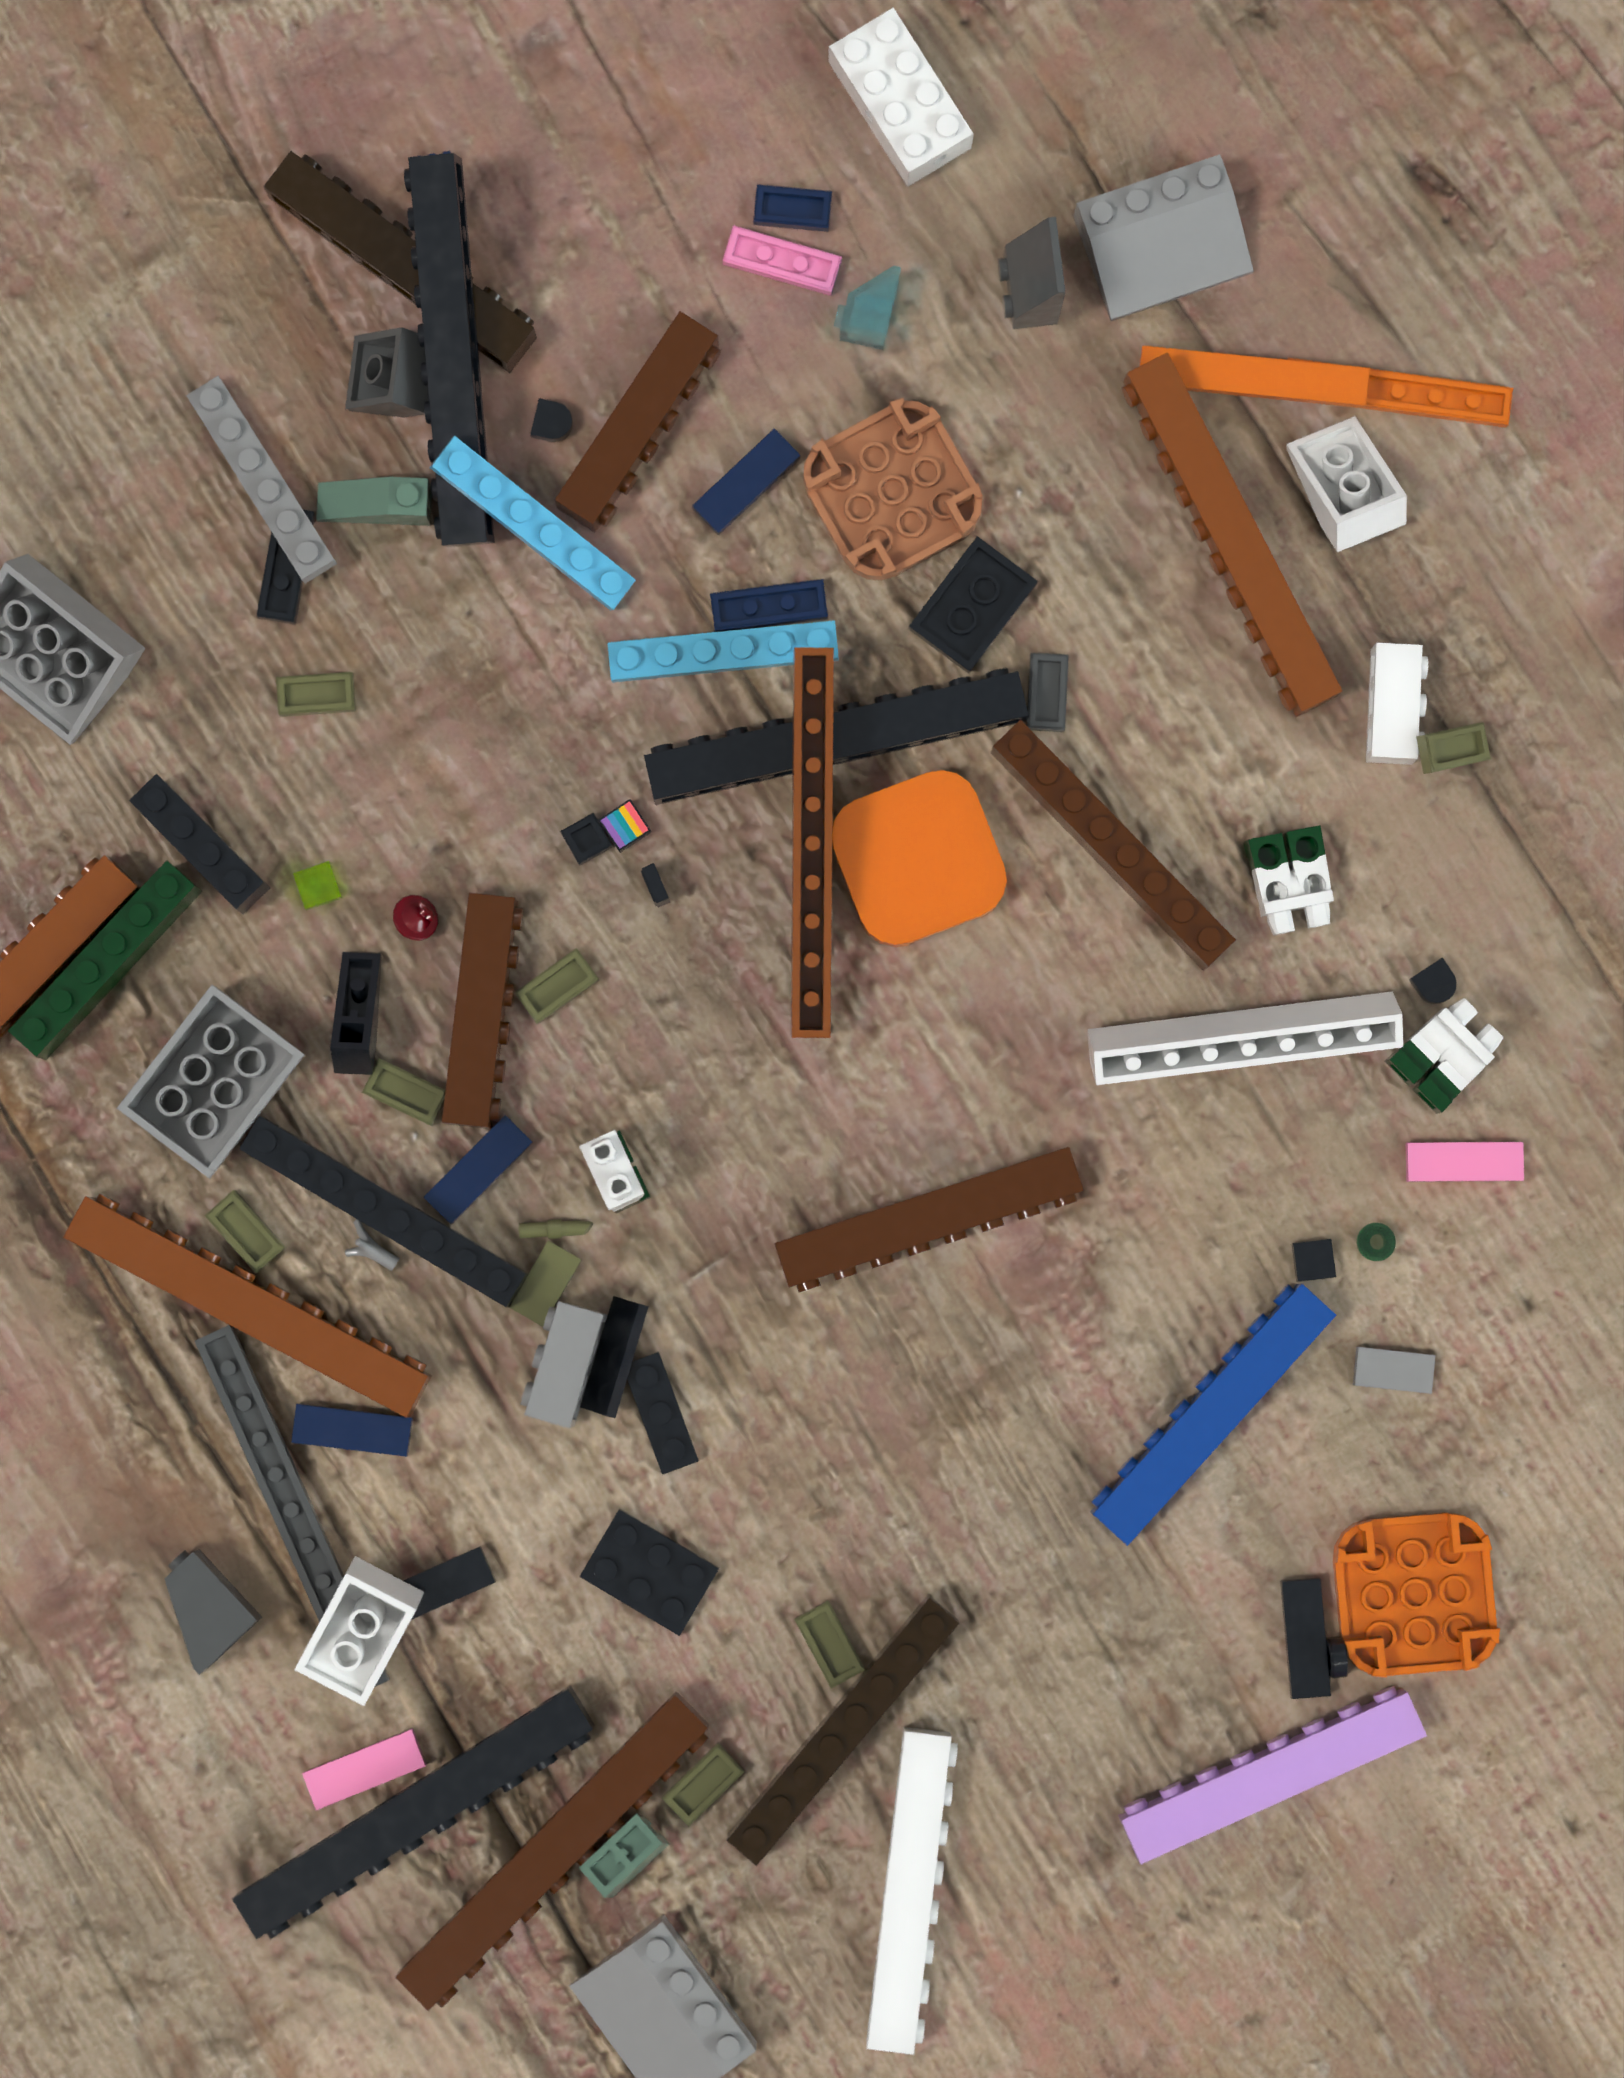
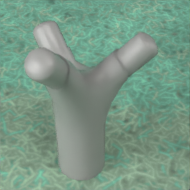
M356 1219L354 1225L359 1238L356 1239L355 1244L359 1247L346 1249L345 1255L347 1257L363 1256L370 1258L392 1271L400 1258L378 1245L365 1231L362 1222Z

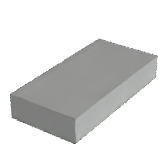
M1356 1347L1353 1385L1432 1394L1435 1355Z

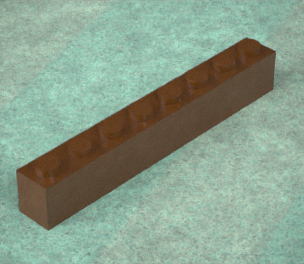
M1021 719L993 745L991 754L1203 971L1236 941Z
M1066 1147L774 1244L789 1288L797 1286L800 1293L821 1286L818 1278L833 1274L836 1281L857 1274L855 1266L870 1262L873 1269L894 1262L892 1256L894 1253L907 1249L908 1255L912 1256L930 1250L929 1242L944 1238L945 1244L967 1238L965 1230L979 1225L982 1232L1004 1225L1003 1217L1017 1213L1018 1219L1022 1220L1040 1214L1039 1206L1052 1201L1055 1208L1077 1202L1075 1194L1084 1191L1070 1147Z

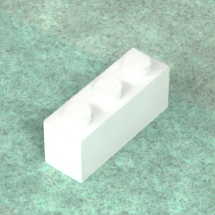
M1376 643L1371 649L1366 762L1412 765L1418 759V755H1420L1416 736L1425 735L1424 732H1419V719L1425 716L1427 705L1426 694H1421V679H1426L1428 673V657L1422 656L1423 645Z

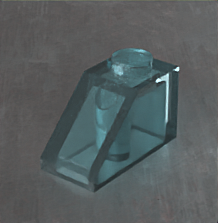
M892 266L850 292L847 297L846 306L838 305L834 327L840 328V341L884 350L899 286L901 267Z

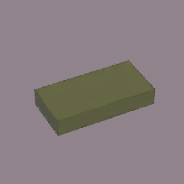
M353 672L276 677L278 715L280 717L356 712Z
M1484 722L1416 736L1423 774L1491 759Z
M576 948L514 993L538 1025L598 982L599 978Z
M378 1058L373 1069V1075H370L362 1093L430 1126H433L445 1099L444 1089Z
M236 1190L230 1192L205 1215L255 1273L262 1270L286 1248Z
M548 1240L509 1308L543 1327L549 1307L556 1306L582 1259Z
M829 1600L794 1618L830 1688L865 1670Z
M717 1742L662 1796V1799L689 1827L745 1772V1769Z

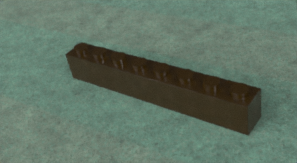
M290 151L263 186L269 199L416 305L414 287L419 285L418 270H414L411 261V247L416 246L415 240L411 238L412 232L397 220H394L391 224L381 216L382 210L370 200L364 198L361 202L350 194L352 189L340 178L334 176L331 180L320 172L322 167L308 155L304 154L300 158ZM473 283L478 351L508 373H511L537 339L535 329L532 326L534 321L523 311L516 308L512 312L502 305L503 298L491 288L485 286L482 290Z
M928 1594L728 1832L726 1841L757 1866L960 1624L958 1619Z

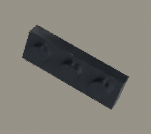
M657 1352L633 1361L627 1380L662 1475L698 1462V1456L660 1353Z

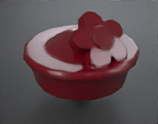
M409 895L396 903L393 910V922L397 931L402 936L410 940L422 941L435 933L438 926V913L435 906L428 899L420 895Z

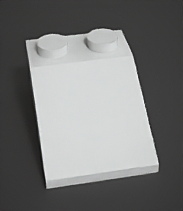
M1355 416L1286 444L1289 456L1319 524L1337 552L1406 525L1407 495Z
M355 1556L294 1670L364 1706L417 1610L424 1592Z

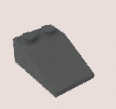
M1048 217L1006 244L1003 258H998L1000 282L1007 281L1008 295L1002 296L1004 317L1011 318L1013 330L1058 324L1066 291L1056 217Z

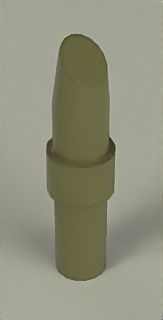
M552 1219L547 1220V1222L519 1223V1238L548 1237V1239L562 1238V1236L585 1235L591 1229L593 1222Z

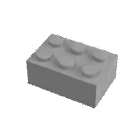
M558 1301L556 1308L549 1307L543 1326L544 1330L549 1331L545 1345H538L532 1367L538 1369L534 1382H527L521 1399V1405L527 1406L526 1416L566 1428L575 1426L607 1314Z

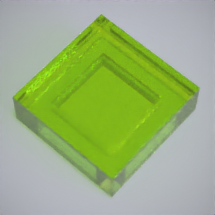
M330 861L293 873L306 911L343 898Z

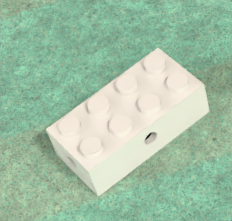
M894 8L829 46V64L907 187L971 149L973 132Z

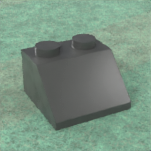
M400 327L356 335L354 337L345 410L403 418L425 415L424 404L425 401H429L428 386H424L422 382L421 364L426 362L425 347L420 346L417 332Z

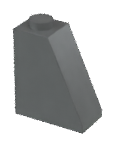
M199 1549L191 1554L185 1550L168 1565L172 1572L164 1580L193 1669L200 1675L248 1632L262 1616Z

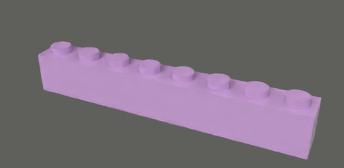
M1394 1686L1382 1689L1373 1694L1374 1701L1363 1706H1360L1359 1702L1349 1704L1337 1711L1339 1716L1327 1722L1323 1718L1313 1720L1302 1726L1303 1733L1289 1738L1288 1734L1275 1737L1266 1743L1268 1748L1256 1754L1252 1750L1244 1751L1232 1757V1764L1220 1770L1217 1769V1766L1206 1768L1195 1774L1196 1781L1182 1786L1181 1782L1170 1784L1159 1791L1161 1796L1149 1802L1145 1798H1140L1125 1805V1812L1118 1816L1140 1864L1150 1861L1426 1737L1427 1734L1408 1692L1402 1688L1396 1690Z

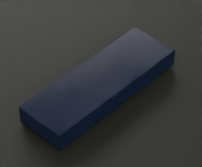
M774 428L692 505V509L719 536L801 458V455Z
M823 579L710 593L715 632L828 619Z
M505 1115L424 1198L450 1224H453L533 1142Z
M296 1404L291 1443L407 1457L413 1418Z

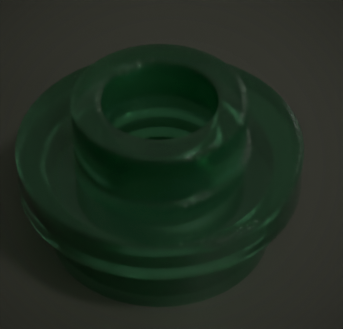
M1370 1223L1359 1231L1356 1244L1358 1251L1364 1258L1370 1261H1382L1393 1253L1396 1239L1393 1231L1388 1226L1382 1223ZM1375 1234L1383 1239V1246L1378 1250L1374 1249L1370 1244V1239Z

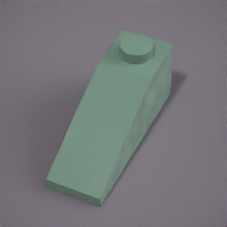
M379 477L318 483L317 522L431 526L432 492L428 478Z

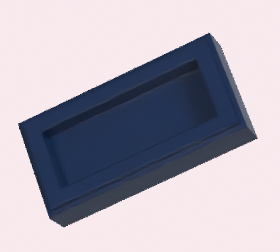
M757 184L753 223L757 226L829 232L832 191Z

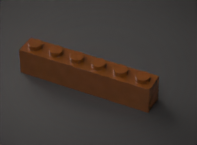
M679 311L555 498L557 509L593 532H596L601 524L603 526L608 525L617 510L614 503L621 493L627 495L638 478L634 473L642 461L647 464L657 451L659 444L655 441L663 430L669 432L679 417V412L676 410L683 399L689 401L700 385V381L697 380L704 367L710 370L718 359L721 350L718 349L719 339L717 334Z
M469 893L442 1115V1123L491 1129L492 1121H499L501 1099L495 1098L497 1083H503L506 1061L499 1060L501 1044L508 1045L510 1022H504L506 1006L512 1007L515 989L514 984H509L510 968H517L519 946H514L513 940L515 930L521 931L523 923V908L517 907L518 901L515 897Z

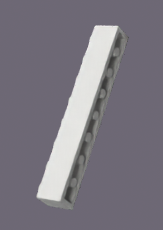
M1393 991L1087 1029L1090 1065L1096 1085L1403 1047V1016Z
M910 1727L903 1728L866 2038L867 2049L914 2055L915 2043H923L925 2020L918 2019L920 2003L927 2004L930 1985V1980L923 1979L924 1965L932 1964L934 1940H928L929 1924H937L939 1901L932 1900L934 1885H941L944 1861H937L939 1845L946 1846L948 1822L942 1821L943 1806H951L953 1783L946 1782L948 1766L955 1767L958 1748V1743H951L950 1732Z

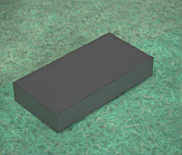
M1030 654L1027 705L1029 716L1026 726L1031 731L1065 732L1069 655Z

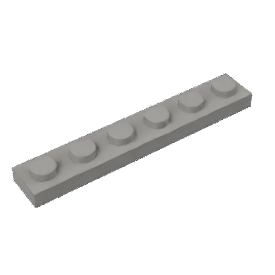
M220 377L213 378L187 394V398L304 584L337 564Z

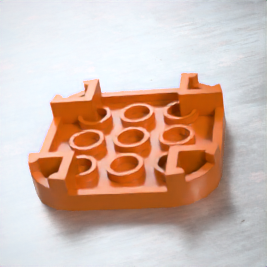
M945 770L924 773L855 799L844 806L834 819L832 827L833 852L854 903L860 924L867 935L880 944L895 948L909 946L916 941L986 916L994 911L1003 898L1007 883L1004 863L976 792L971 784L957 773Z
M1445 1512L1373 1518L1355 1522L1340 1534L1334 1545L1333 1553L1340 1637L1344 1640L1347 1657L1355 1667L1371 1676L1387 1678V1676L1452 1670L1467 1671L1480 1667L1479 1665L1490 1657L1496 1644H1499L1500 1628L1497 1627L1490 1558L1492 1546L1489 1536L1485 1534L1475 1521L1461 1514Z

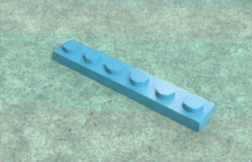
M456 436L451 438L430 466V469L610 611L615 609L636 581L635 578Z
M835 620L608 642L611 682L793 665V649L795 647L834 648V661H839Z

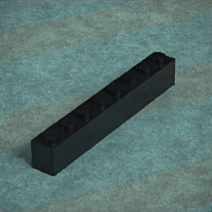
M262 1116L257 1118L239 1148L504 1307H510L528 1276V1273L267 1118Z

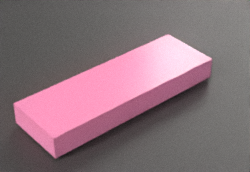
M734 225L723 257V265L830 296L832 295L842 261L841 256Z
M1523 1142L1406 1143V1182L1524 1181Z
M412 1728L303 1772L302 1775L315 1809L318 1810L423 1768L427 1764Z

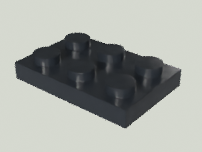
M977 536L911 622L908 629L970 674L1036 587L1038 581Z
M619 1509L579 1577L680 1636L718 1572L719 1567L622 1509Z

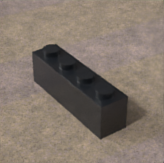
M155 774L129 800L240 913L244 914L270 889L258 874L158 774Z

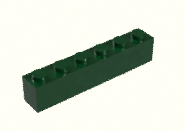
M166 860L8 1032L35 1057L47 1060L203 891L176 866Z

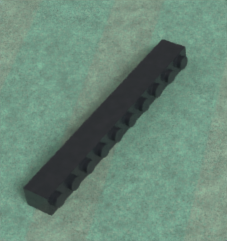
M454 153L408 157L409 168L404 170V182L407 192H411L412 207L408 208L407 217L410 230L415 231L416 246L411 247V261L414 270H418L419 285L414 287V297L417 308H421L423 324H418L417 331L419 344L421 347H425L426 362L421 364V377L424 386H428L429 401H425L424 404L426 422L432 426L433 439L428 440L429 460L433 463L451 438L456 436L488 462L462 158ZM436 473V478L431 479V492L433 500L438 501L439 516H436L434 519V528L437 539H441L442 546L457 547L495 543L493 518Z
M1002 668L987 672V678L972 681L969 676L949 681V687L935 690L934 685H926L912 689V695L897 698L896 693H891L874 698L875 703L860 707L859 702L839 705L837 707L838 712L833 713V765L1015 725L1020 719L1023 723L1027 722L1029 715L1019 672L1009 673L1008 668ZM784 718L764 722L762 724L763 729L748 732L747 727H739L726 731V737L711 740L710 735H704L689 739V745L674 748L673 744H663L651 748V754L644 755L655 805L792 775L793 722L785 723Z
M570 1685L238 1892L232 1900L256 1940L265 1934L268 1935L269 1939H272L290 1927L287 1921L298 1913H301L303 1918H306L324 1906L321 1901L322 1898L332 1892L337 1897L343 1895L357 1885L354 1878L368 1871L370 1876L375 1875L391 1864L388 1857L399 1850L404 1855L412 1852L424 1843L421 1837L435 1829L437 1834H440L458 1822L455 1818V1815L466 1808L471 1813H474L491 1801L488 1795L501 1787L505 1793L524 1781L521 1774L535 1766L539 1772L558 1760L555 1753L568 1745L572 1751L591 1739L588 1732L593 1730L595 1724Z

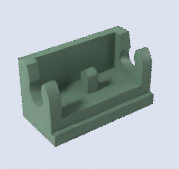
M639 1814L634 1815L579 1867L604 1898H613L670 1844L664 1836L654 1831L648 1819L640 1817Z

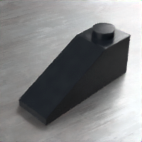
M342 953L330 1045L334 1073L373 1075L377 1044L381 953Z

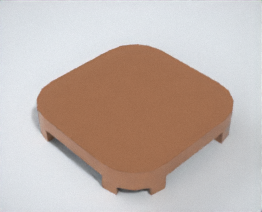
M904 398L891 401L889 406L825 441L821 439L811 448V452L804 464L803 483L812 505L844 562L855 574L868 580L882 581L895 577L962 541L974 531L981 516L983 496L979 483L974 481L941 422V416L932 406L928 407L918 401L904 400Z

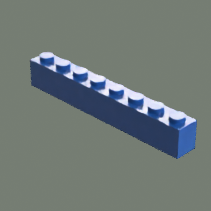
M1288 1284L1279 1292L1273 1300L1277 1305L1268 1316L1261 1313L1247 1328L1251 1335L1245 1342L1240 1345L1236 1341L1223 1354L1221 1359L1225 1364L1216 1373L1210 1370L1201 1378L1195 1386L1199 1390L1190 1402L1183 1399L1169 1414L1173 1421L1166 1429L1162 1431L1158 1427L1145 1440L1143 1445L1147 1448L1146 1451L1137 1460L1131 1456L1118 1470L1117 1474L1121 1478L1112 1488L1105 1485L1091 1500L1095 1507L1090 1513L1125 1545L1128 1546L1337 1316L1303 1284H1296L1294 1288Z

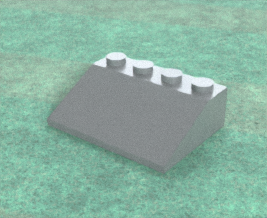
M1220 154L1077 202L1073 217L1111 321L1252 274L1254 271L1233 188Z
M26 554L6 561L0 570V689L71 745L127 679L145 647L32 556Z
M211 985L117 1109L210 1179L305 1054L221 989Z
M664 1914L569 1985L635 2078H720L756 2051L757 2041Z

